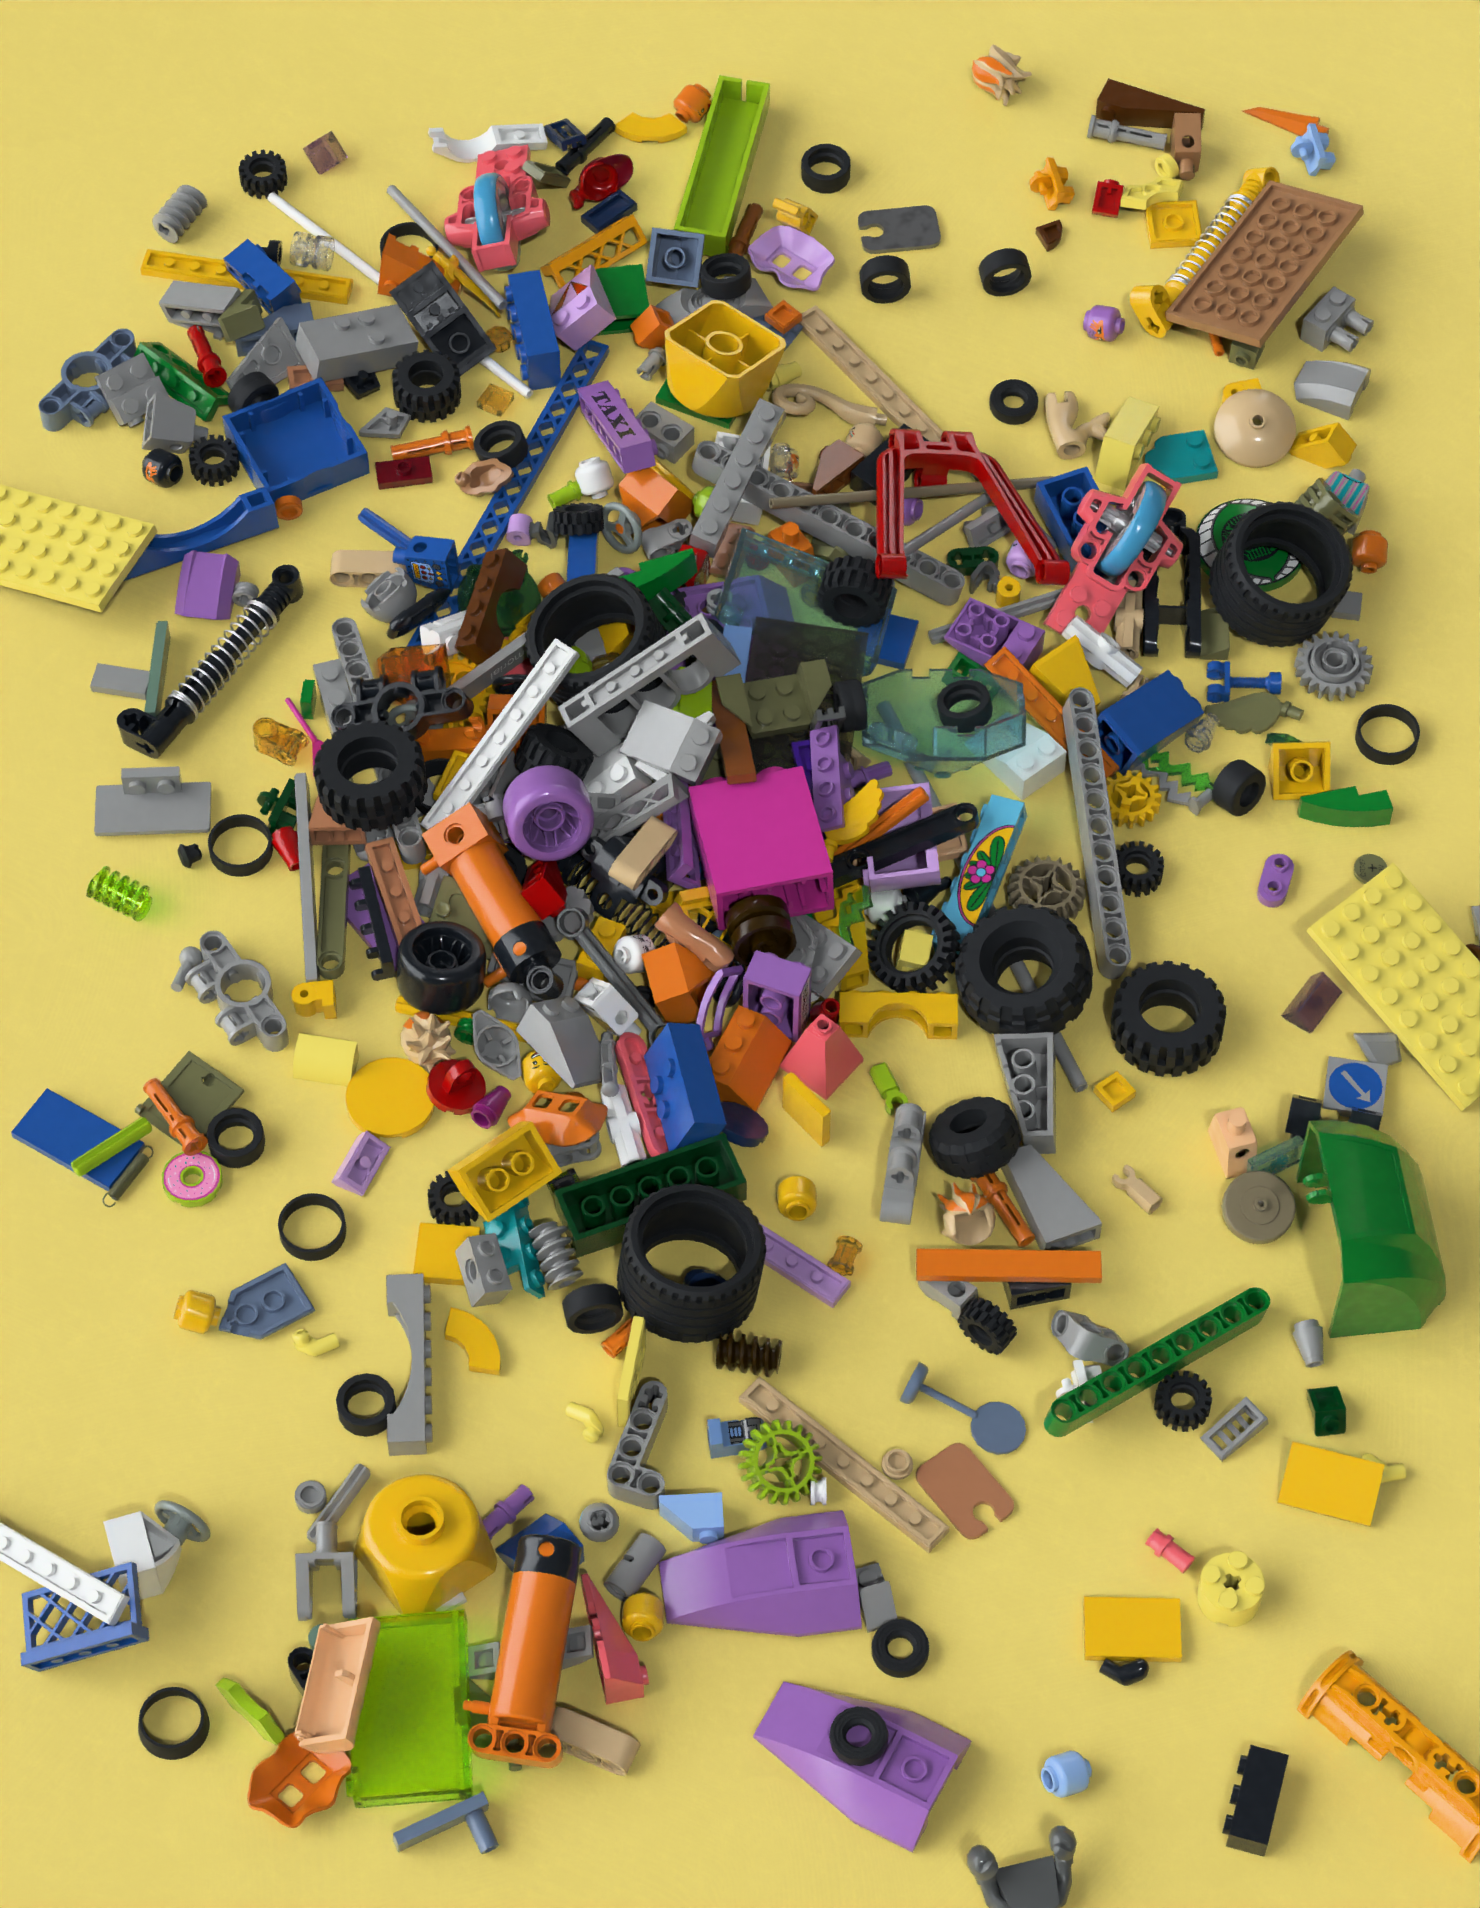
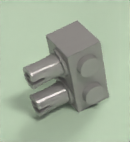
M1333 286L1303 319L1300 340L1321 352L1331 342L1351 352L1357 346L1359 337L1347 332L1344 328L1349 326L1366 336L1371 331L1374 321L1355 311V298Z

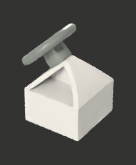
M161 1500L155 1504V1513L165 1525L164 1527L141 1511L103 1521L114 1565L118 1566L129 1562L137 1564L140 1600L163 1594L175 1572L182 1550L181 1546L186 1539L195 1542H205L210 1538V1530L207 1524L191 1510L175 1502ZM192 1524L200 1531V1533L194 1529ZM127 1573L121 1574L118 1577L121 1591H123L128 1583Z

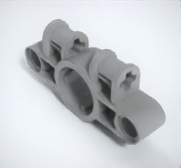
M208 931L204 933L200 938L203 962L186 974V983L194 987L198 993L197 998L201 1003L206 1004L217 999L220 1013L216 1016L215 1023L227 1033V1040L231 1045H240L257 1036L267 1050L272 1052L283 1050L289 1043L287 1023L273 1003L271 978L267 969L256 961L241 959L221 932ZM241 980L256 981L262 990L259 996H255L247 1002H236L231 1000L228 994L224 995L230 985ZM274 1031H278V1032H279V1033H277V1034H270L271 1032H274Z
M905 1103L896 1108L880 1211V1221L906 1225L911 1223L926 1121V1111H923L921 1107L913 1103Z

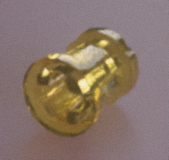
M839 1236L836 1240V1252L834 1257L829 1259L827 1266L842 1276H851L854 1272L853 1263L857 1254L862 1252L863 1245L853 1237Z

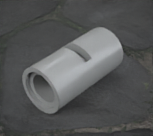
M640 1533L624 1555L623 1560H620L604 1582L607 1591L623 1602L628 1597L636 1594L666 1553L665 1547L651 1535Z

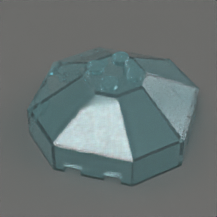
M899 669L861 683L867 707V727L862 730V746L909 764L916 770L933 773L937 778H949L951 774L969 770L974 765L1026 745V709L1023 683L983 669H969V677H952V669H929V677H912V669ZM959 680H974L986 686L993 706L992 717L984 726H975V731L970 733H957V726H943L938 713V695L943 688ZM963 700L954 704L950 711L965 713L979 706L980 702Z

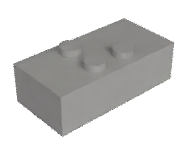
M395 304L300 322L295 347L313 380L322 377L323 381L326 382L357 376L361 370L372 373L396 368L395 365L398 361L403 362L402 357L405 355L411 356L412 352L417 351L419 341L399 305Z

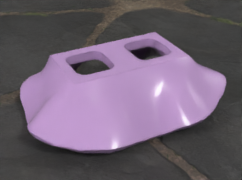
M779 225L771 228L760 235L748 248L752 263L757 269L776 273L779 281L791 288H802L811 291L818 290L824 275L835 263L832 253L814 237L789 226ZM779 255H784L791 260L783 268L772 263ZM799 268H805L812 273L805 280H800L793 276Z

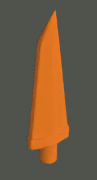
M1263 107L1243 111L1298 136H1303L1307 132V125L1309 123L1316 124L1318 132L1329 134V128L1319 125V117Z

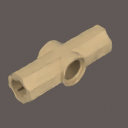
M1128 580L1132 587H1135L1138 583L1136 580ZM1143 590L1126 592L1115 612V641L1119 644L1120 650L1131 659L1138 658L1140 634H1142L1144 609H1142Z

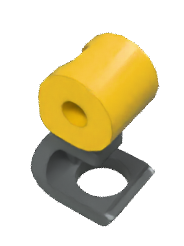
M983 561L971 574L969 592L973 594L983 580L990 579L987 584V591L995 592V602L1001 608L1020 601L1021 585L1011 576H1004L999 580L1000 572L992 561Z

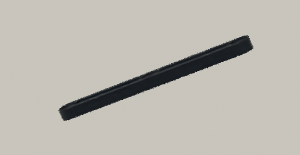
M971 803L957 804L834 856L831 863L834 889L863 877L862 869H868V863L866 862L862 866L852 865L853 860L857 858L867 860V857L873 856L874 869L878 871L972 831L979 823L977 808ZM969 813L973 815V817L969 821H960L957 819L961 814Z

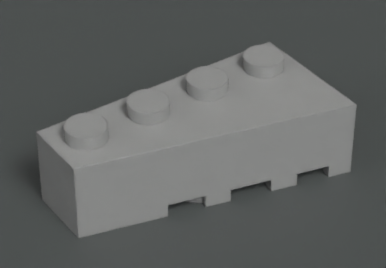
M1053 1032L994 1034L997 1057L1012 1109L1019 1125L1023 1146L1031 1144L1039 1154H1055L1056 1050Z

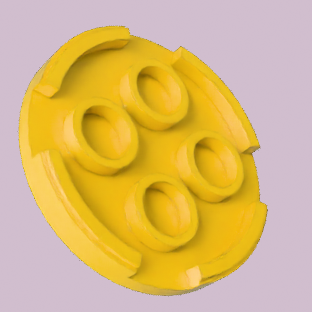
M397 1057L381 1058L364 1065L353 1075L346 1090V1106L351 1121L360 1131L365 1132L367 1130L378 1139L380 1137L394 1138L400 1136L405 1138L418 1132L428 1123L434 1112L435 1105L430 1101L426 1092L429 1074L418 1064Z

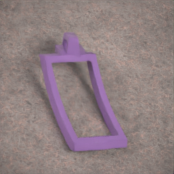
M742 965L718 970L704 993L696 1024H700L707 1051L714 1048L712 1038L721 1035L725 1007L731 991L743 972ZM729 976L719 997L714 1017L713 1032L704 1033L707 1011L712 997L723 977Z

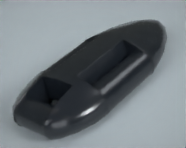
M449 588L434 590L408 609L402 611L390 622L387 636L391 639L401 637L426 621L446 602L451 590Z

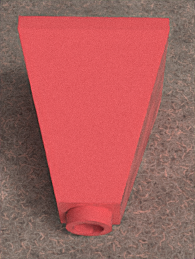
M821 1013L798 1039L780 1064V1068L788 1074L790 1072L794 1073L809 1089L827 1100L863 1062L864 1058L842 1028Z

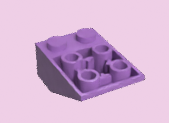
M970 597L944 636V640L982 667L1005 646L1029 671L1032 664L1036 662L1043 651L1045 630Z

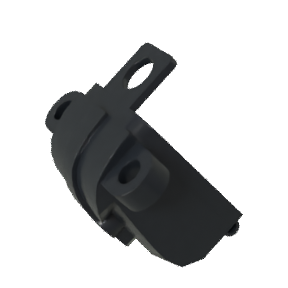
M631 831L623 836H613L607 842L600 837L592 836L580 849L583 858L592 864L591 876L599 881L590 901L594 906V910L606 919L610 920L613 918L622 899L631 904H638L644 901L651 906L664 903L668 898V891L674 885L673 882L667 880L665 854L634 891L608 875L616 858L638 831ZM591 844L595 847V853L591 850ZM601 893H607L611 897L612 905L609 909H604L600 906L598 898Z

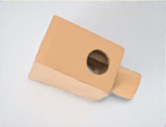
M1239 1107L1215 1114L1208 1133L1226 1179L1240 1176L1249 1171H1255L1257 1139L1245 1109Z

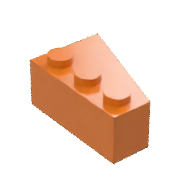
M389 233L382 252L377 294L392 297L389 293L392 289L433 259L418 252L419 248L414 245L408 247L396 241V236ZM433 260L435 265L438 267V269L444 276V269ZM455 279L450 285L460 297L463 285Z

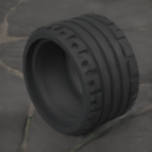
M1277 501L1276 503L1269 502L1266 505L1257 506L1256 509H1251L1237 522L1217 553L1210 569L1209 585L1211 587L1209 590L1218 614L1222 616L1224 622H1227L1232 630H1235L1239 635L1247 638V640L1257 642L1260 645L1290 647L1295 646L1297 643L1301 644L1306 639H1311L1312 635L1317 634L1325 625L1350 587V581L1353 576V564L1351 563L1353 559L1344 536L1324 515L1302 504ZM1270 546L1284 550L1298 558L1308 568L1314 578L1317 599L1296 604L1278 600L1267 594L1253 582L1248 574L1244 563V551L1253 547Z
M605 573L583 575L571 579L552 590L538 604L535 612L532 614L531 620L527 625L528 631L525 635L527 640L525 647L533 668L555 638L571 648L580 637L601 625L615 622L635 625L634 635L629 646L611 663L595 671L567 673L551 695L558 706L667 635L642 591L638 587L636 588L632 582H628L627 579ZM658 677L638 691H651L657 688L663 680ZM624 699L605 713H617L625 709L630 702Z
M701 1184L672 1185L668 1188L659 1189V1191L651 1193L648 1198L640 1201V1205L633 1209V1213L630 1214L628 1223H626L617 1273V1288L620 1293V1299L624 1302L625 1309L630 1312V1316L632 1318L633 1316L644 1317L646 1329L649 1332L655 1333L659 1337L682 1343L712 1341L716 1338L719 1339L721 1333L722 1337H724L725 1334H729L735 1328H739L754 1308L766 1257V1237L763 1234L762 1225L759 1224L757 1216L753 1215V1211L734 1195L724 1192V1190ZM673 1240L700 1242L726 1255L733 1263L737 1273L731 1279L713 1286L693 1287L669 1280L655 1271L648 1262L646 1254L655 1246Z

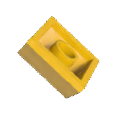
M1330 741L1272 743L1268 767L1273 800L1300 799L1302 796L1330 791Z

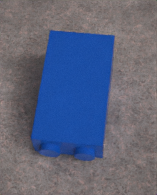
M1167 670L1100 713L1097 722L1101 748L1120 767L1118 771L1122 776H1126L1127 770L1133 771L1138 765L1144 763L1197 724L1205 712L1202 710L1199 701L1191 697L1184 689L1181 680Z

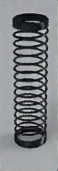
M581 854L574 856L566 864L561 874L565 885L574 886L577 884V889L582 879L592 868V864L586 859L584 860ZM578 863H580L573 872L571 879L568 880L571 871ZM591 876V878L588 880L587 884H585L584 886L580 887V889H584V891H585V893H586V889H587L588 885H589L595 878ZM597 884L595 885V887H594L590 892L586 893V895L591 894V895H590V898H591V896H592V894H593V892H594V890H595ZM601 893L599 895L598 902L600 901L604 893ZM609 896L600 906L604 905L603 908L605 909L611 897ZM626 902L621 910L614 914L613 917L617 916L616 922L621 923L624 921L623 924L626 925L628 918L637 907L643 904L642 912L632 923L626 926V929L630 927L629 933L626 932V935L635 933L639 935L652 917L657 916L655 923L644 934L648 937L659 920V914H652L653 909L646 908V903L642 902L636 904L628 915L619 921L621 913L630 904ZM650 910L648 918L638 929L632 932L635 923L646 911ZM658 931L655 937L651 939L653 943L655 942L656 938L662 933L661 931ZM666 937L656 946V949L662 947L667 941Z

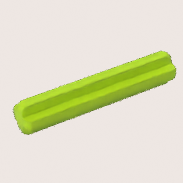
M145 1117L134 1121L71 1162L73 1171L79 1177L85 1175L152 1131L150 1122Z

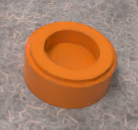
M286 495L275 501L276 514L280 519L293 520L298 518L303 512L302 501L297 496Z

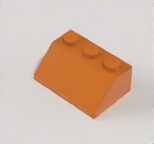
M738 1005L709 1061L720 1101L735 1102L757 1112L780 1069V1064L792 1046V1041L767 1016Z

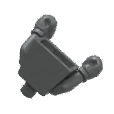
M1055 1826L1049 1834V1843L1051 1850L1054 1852V1857L1051 1855L998 1868L994 1854L986 1846L976 1845L972 1847L967 1854V1866L974 1875L977 1884L981 1886L986 1905L989 1908H1062L1067 1902L1072 1885L1071 1865L1073 1864V1856L1077 1845L1074 1832L1065 1826Z

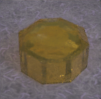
M494 326L487 330V336L497 348L494 352L503 353L511 347V332L506 327Z

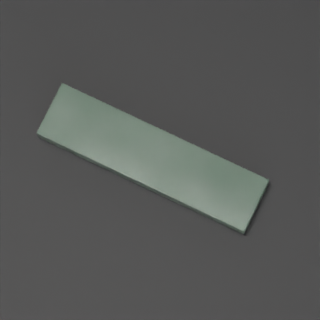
M158 621L155 629L144 712L154 717L161 712L171 638L168 621Z

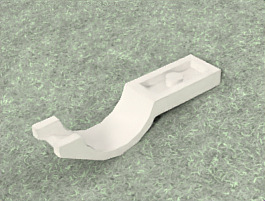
M543 123L492 125L487 132L470 140L453 139L445 134L443 128H429L428 130L429 137L433 138L434 142L432 145L433 152L464 163L477 162L478 154H483L487 151H498L512 146L528 145L530 150H546L548 144Z

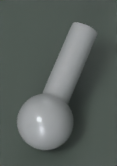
M189 946L181 951L179 955L181 966L171 984V988L174 991H182L186 983V974L192 968L202 963V954L198 948Z

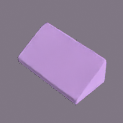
M366 1130L357 1136L331 1183L363 1196L391 1147Z

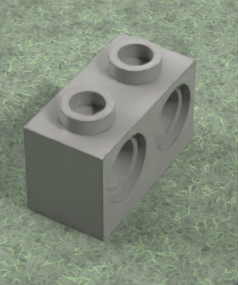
M652 401L635 417L640 419L642 428L648 430L650 439L654 438L658 449L657 456L661 459H666L675 464L694 445V427Z

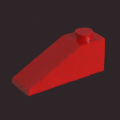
M537 860L529 866L521 890V895L542 920L549 915L554 918L566 908L564 904H566L568 894L556 861Z

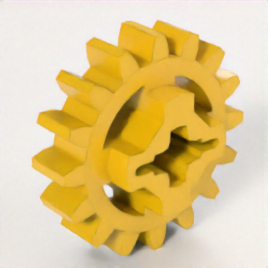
M1127 770L1126 776H1122L1118 771L1116 772L1115 780L1111 777L1106 778L1112 821L1118 820V827H1121L1124 823H1128L1129 829H1133L1134 823L1144 827L1145 819L1150 822L1154 820V814H1158L1160 810L1162 795L1158 793V785H1151V777L1144 780L1142 772L1139 771L1136 776H1132L1131 770Z

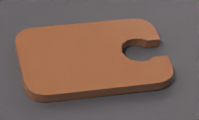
M954 1443L921 1465L916 1472V1481L960 1534L967 1539H977L988 1532L987 1526L973 1515V1509L980 1504L989 1505L999 1522L1008 1518L1013 1512L1014 1502L1012 1498L964 1444Z

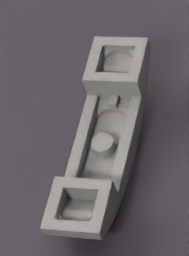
M591 1625L569 1628L562 1670L594 1657ZM499 1641L468 1647L469 1677L471 1679L493 1680L495 1678L500 1649Z

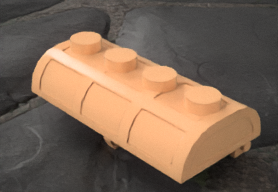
M368 1617L330 1625L324 1623L319 1626L294 1736L300 1741V1747L324 1754L345 1752L353 1749L369 1674L373 1664L377 1638L381 1628V1624L376 1618Z

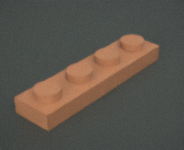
M389 837L366 843L365 852L397 948L399 949V945L405 935L413 928L422 925L394 838Z

